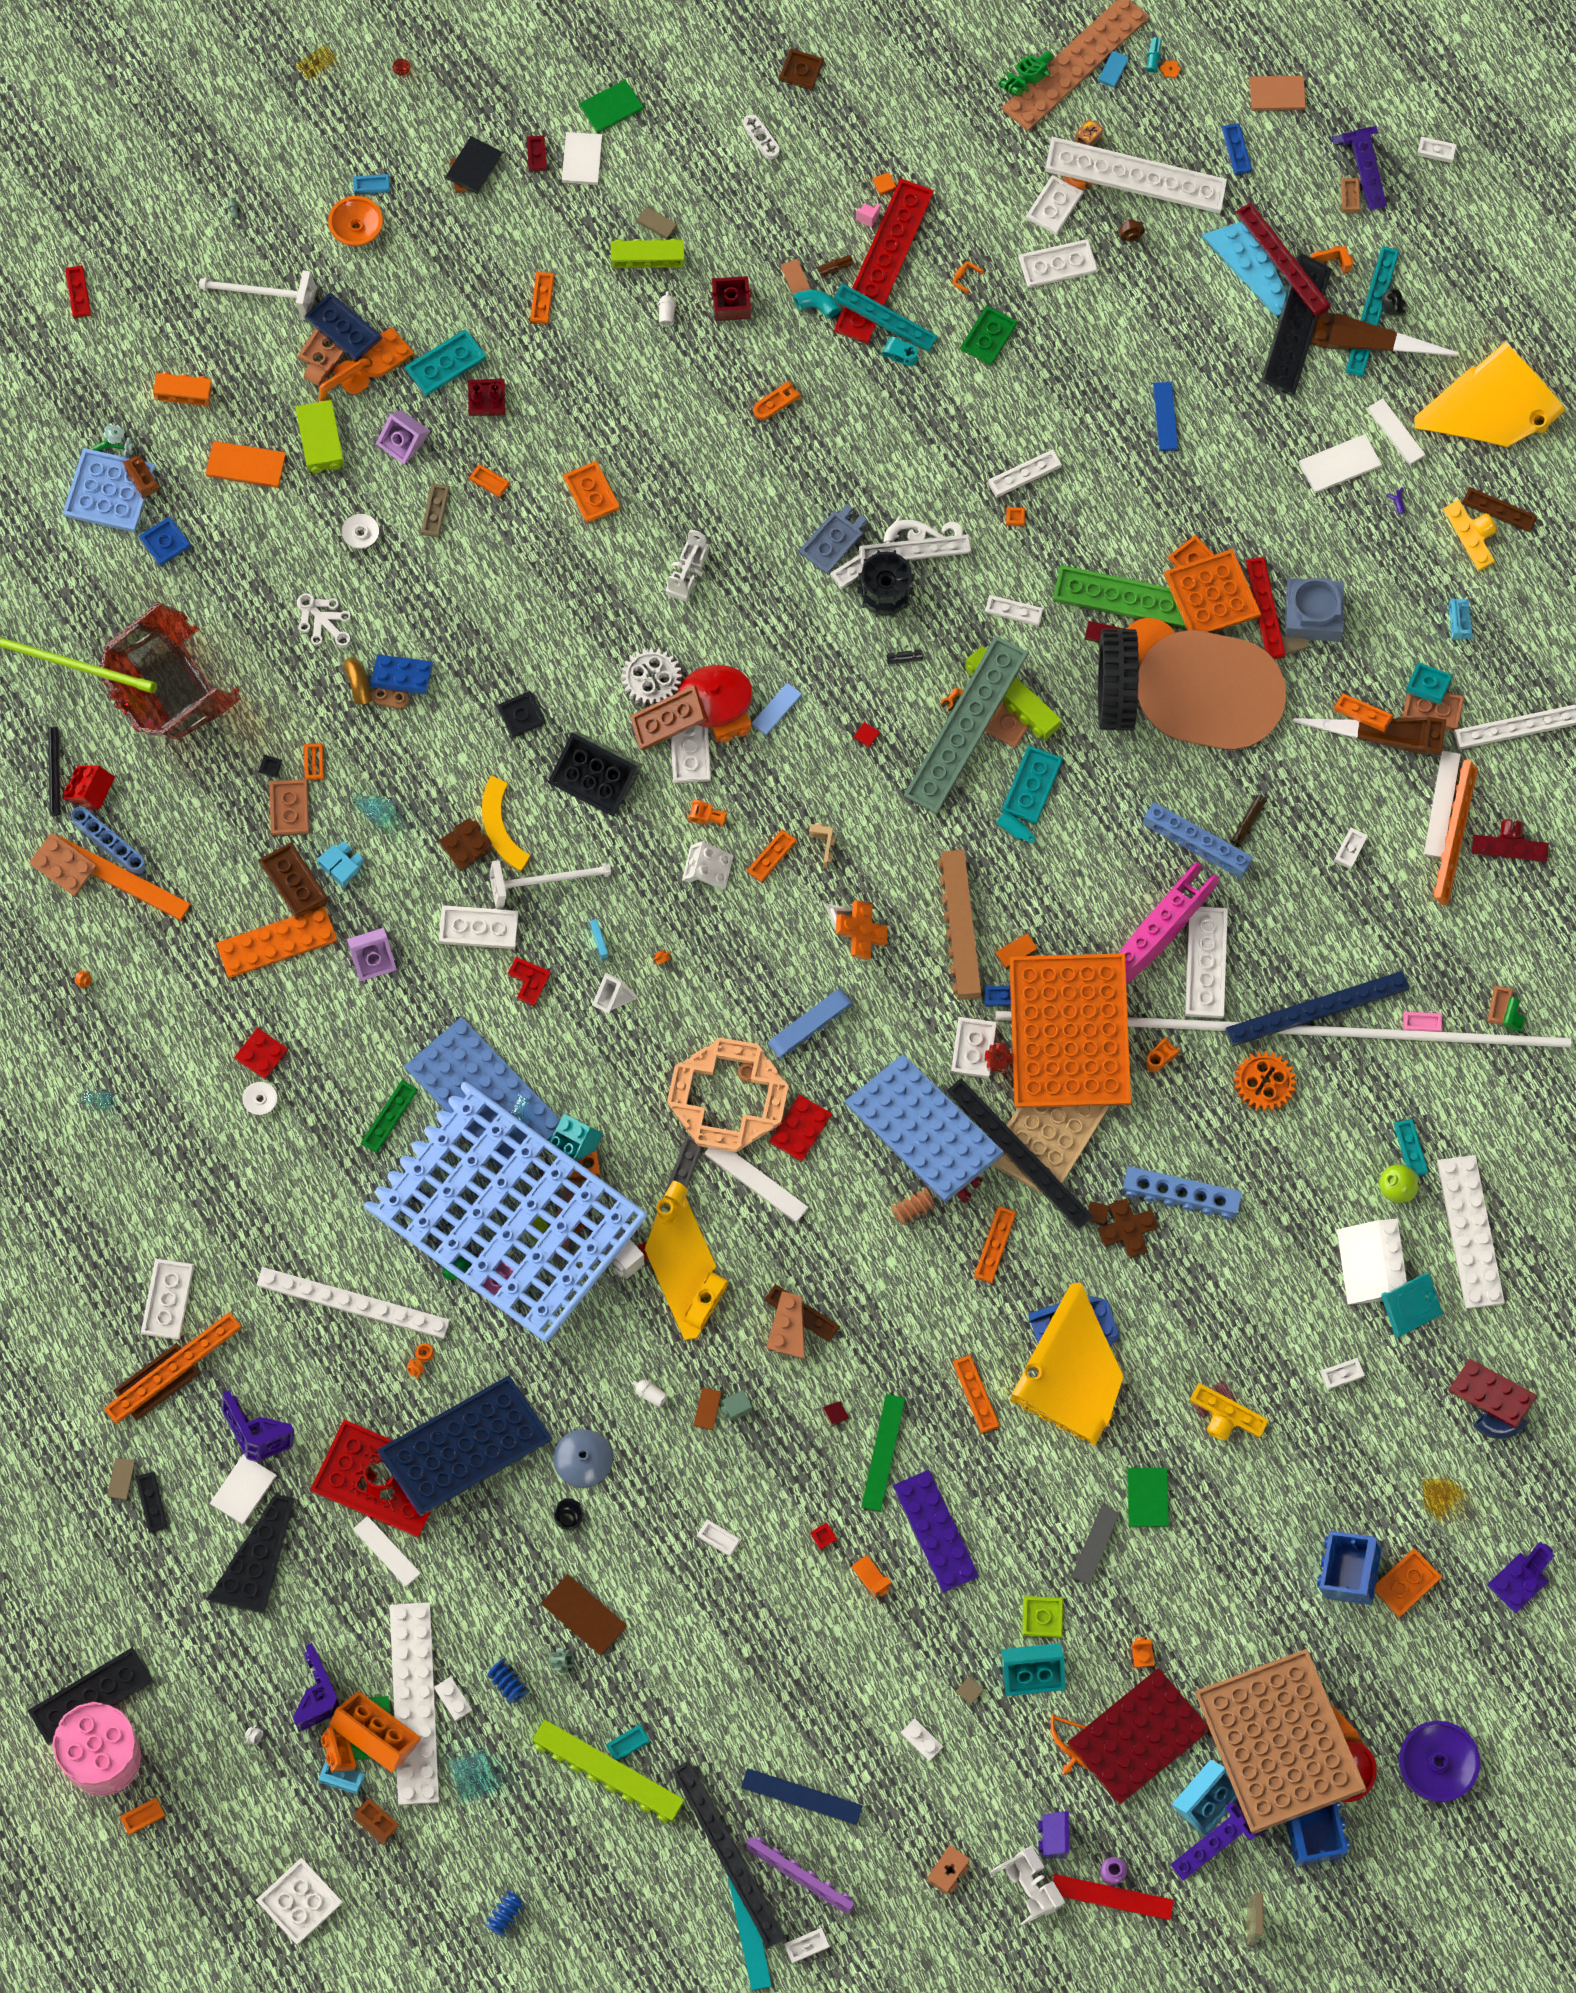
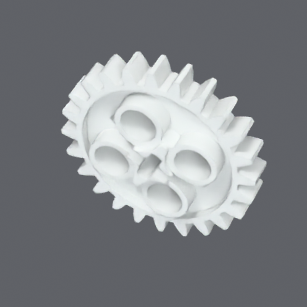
M650 648V651L647 653L643 649V654L636 651V657L630 655V662L625 661L626 668H622L623 674L621 675V680H623L622 687H626L625 694L630 693L629 699L636 697V704L641 700L643 706L647 702L651 706L654 702L658 703L672 696L673 693H678L677 687L681 685L680 680H682V675L679 674L681 673V668L677 667L678 661L673 662V655L667 658V651L660 654L659 648L656 653L653 652V648ZM653 663L659 664L657 668H653L650 665ZM636 672L643 673L642 676H635L634 674ZM662 678H666L669 680L666 683L660 682ZM645 687H651V688H652V690L649 691V692H648V691H644L643 689H644Z

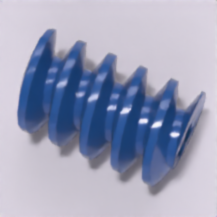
M503 1658L490 1669L487 1677L493 1679V1685H498L497 1690L503 1691L502 1696L504 1698L508 1697L507 1703L512 1704L526 1696L530 1689L523 1691L526 1684H518L521 1677L513 1678L516 1671L509 1672L508 1670L511 1665L504 1666L506 1658Z
M509 1890L506 1891L509 1897L502 1896L501 1898L504 1904L497 1903L496 1905L499 1911L492 1910L495 1918L487 1917L490 1925L483 1923L489 1930L506 1937V1934L503 1930H511L508 1923H516L513 1915L521 1916L518 1908L526 1909L523 1905V1900Z

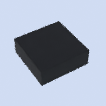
M264 755L258 772L277 778L283 760Z

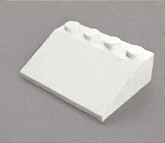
M1397 1219L1377 1220L1337 1229L1348 1305L1382 1302L1381 1294L1383 1292L1388 1293L1407 1283Z

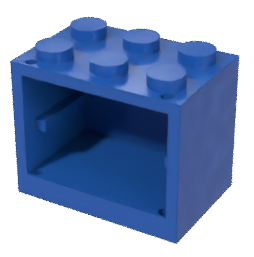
M1330 1531L1329 1537H1325L1324 1548H1326V1554L1321 1558L1323 1571L1322 1575L1318 1576L1317 1581L1320 1592L1327 1599L1372 1605L1382 1553V1546L1378 1538Z
M1340 1802L1286 1822L1296 1867L1343 1859L1346 1856L1348 1849H1350L1348 1837H1345L1343 1832L1345 1821L1339 1815L1338 1809H1341Z

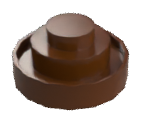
M1133 219L1126 220L1118 230L1119 238L1129 242L1139 239L1145 232L1144 224Z

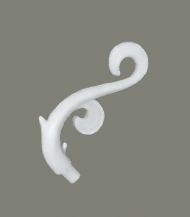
M898 517L886 530L883 543L895 542V539L899 537L896 534L907 528H913L908 532L909 541L925 539L926 533L935 538L945 536L925 523L916 520L900 521V517ZM948 522L942 528L943 534L951 529L955 532V536L963 535L962 527L956 522Z

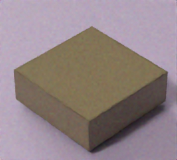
M968 1677L956 1690V1693L971 1705L984 1689L972 1678Z

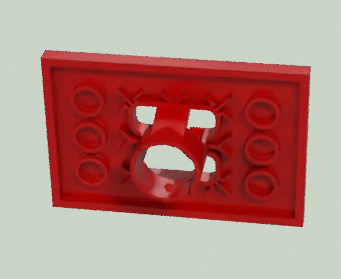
M343 1419L310 1488V1492L419 1539L431 1511L420 1517L393 1476L386 1480L385 1486H378L368 1481L369 1479L374 1482L378 1474L371 1469V1466L379 1462L384 1463L377 1450L393 1440ZM362 1478H365L367 1483L366 1491L358 1488ZM389 1488L394 1490L391 1500L387 1501L380 1498L381 1491Z

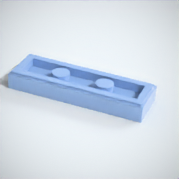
M786 683L755 718L752 726L767 736L802 696V693L789 683Z

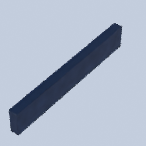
M749 1768L746 1770L741 1786L742 1789L856 1826L863 1805Z

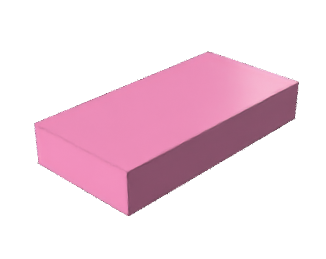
M1403 1012V1030L1442 1032V1013Z

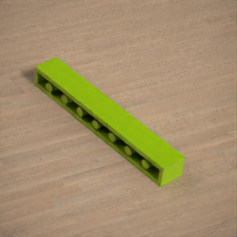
M545 1719L532 1739V1743L535 1745L534 1748L543 1754L547 1751L552 1754L551 1758L561 1764L563 1761L570 1765L569 1769L578 1774L580 1771L587 1774L586 1778L595 1784L598 1781L605 1785L603 1788L614 1794L615 1791L620 1793L624 1801L630 1804L634 1801L640 1805V1810L647 1814L650 1811L657 1815L656 1818L665 1824L667 1822L673 1823L684 1804L683 1798Z

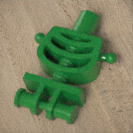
M1046 51L1039 58L1032 55L1026 58L1023 57L1017 64L1019 76L1017 77L1007 72L1008 80L1001 78L998 85L1010 94L1020 97L1023 94V90L1029 91L1027 82L1038 83L1045 76L1050 75L1047 64L1054 59L1051 52Z

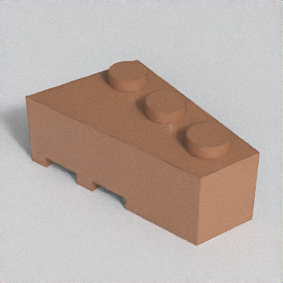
M782 1291L766 1348L773 1352L806 1360L803 1298L799 1295Z

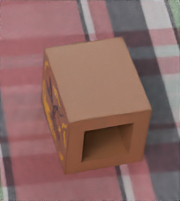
M1089 118L1076 132L1075 142L1094 146L1102 138L1103 128L1098 122H1094Z

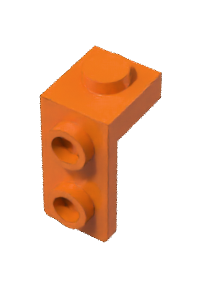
M1335 246L1326 251L1318 250L1310 256V258L1318 262L1338 258L1343 274L1350 272L1354 264L1352 255L1348 254L1346 246Z
M867 1555L852 1565L853 1571L874 1599L879 1595L882 1597L890 1591V1579L887 1576L883 1577Z

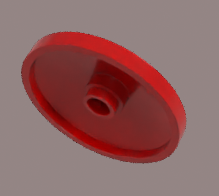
M726 665L702 667L689 674L678 689V692L693 685L698 688L707 721L698 724V726L721 727L735 722L747 712L753 698L751 684L746 675L740 670Z

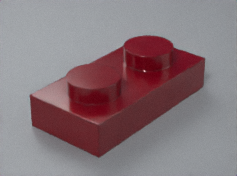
M545 135L527 136L529 172L547 171Z

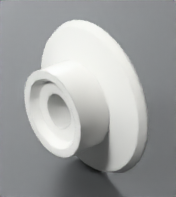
M266 1082L252 1083L243 1093V1104L253 1114H266L277 1103L276 1090ZM258 1098L264 1099L262 1102L257 1101Z

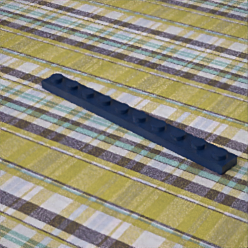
M1399 971L1226 1027L1225 1032L1232 1047L1408 991L1410 986L1403 971Z

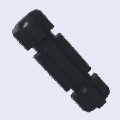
M920 649L914 650L915 652L911 650L897 652V654L888 653L886 656L887 663L913 662V660L922 661L923 651Z

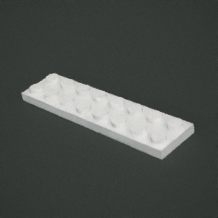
M1476 1155L1437 1160L1465 1310L1504 1305L1505 1302Z

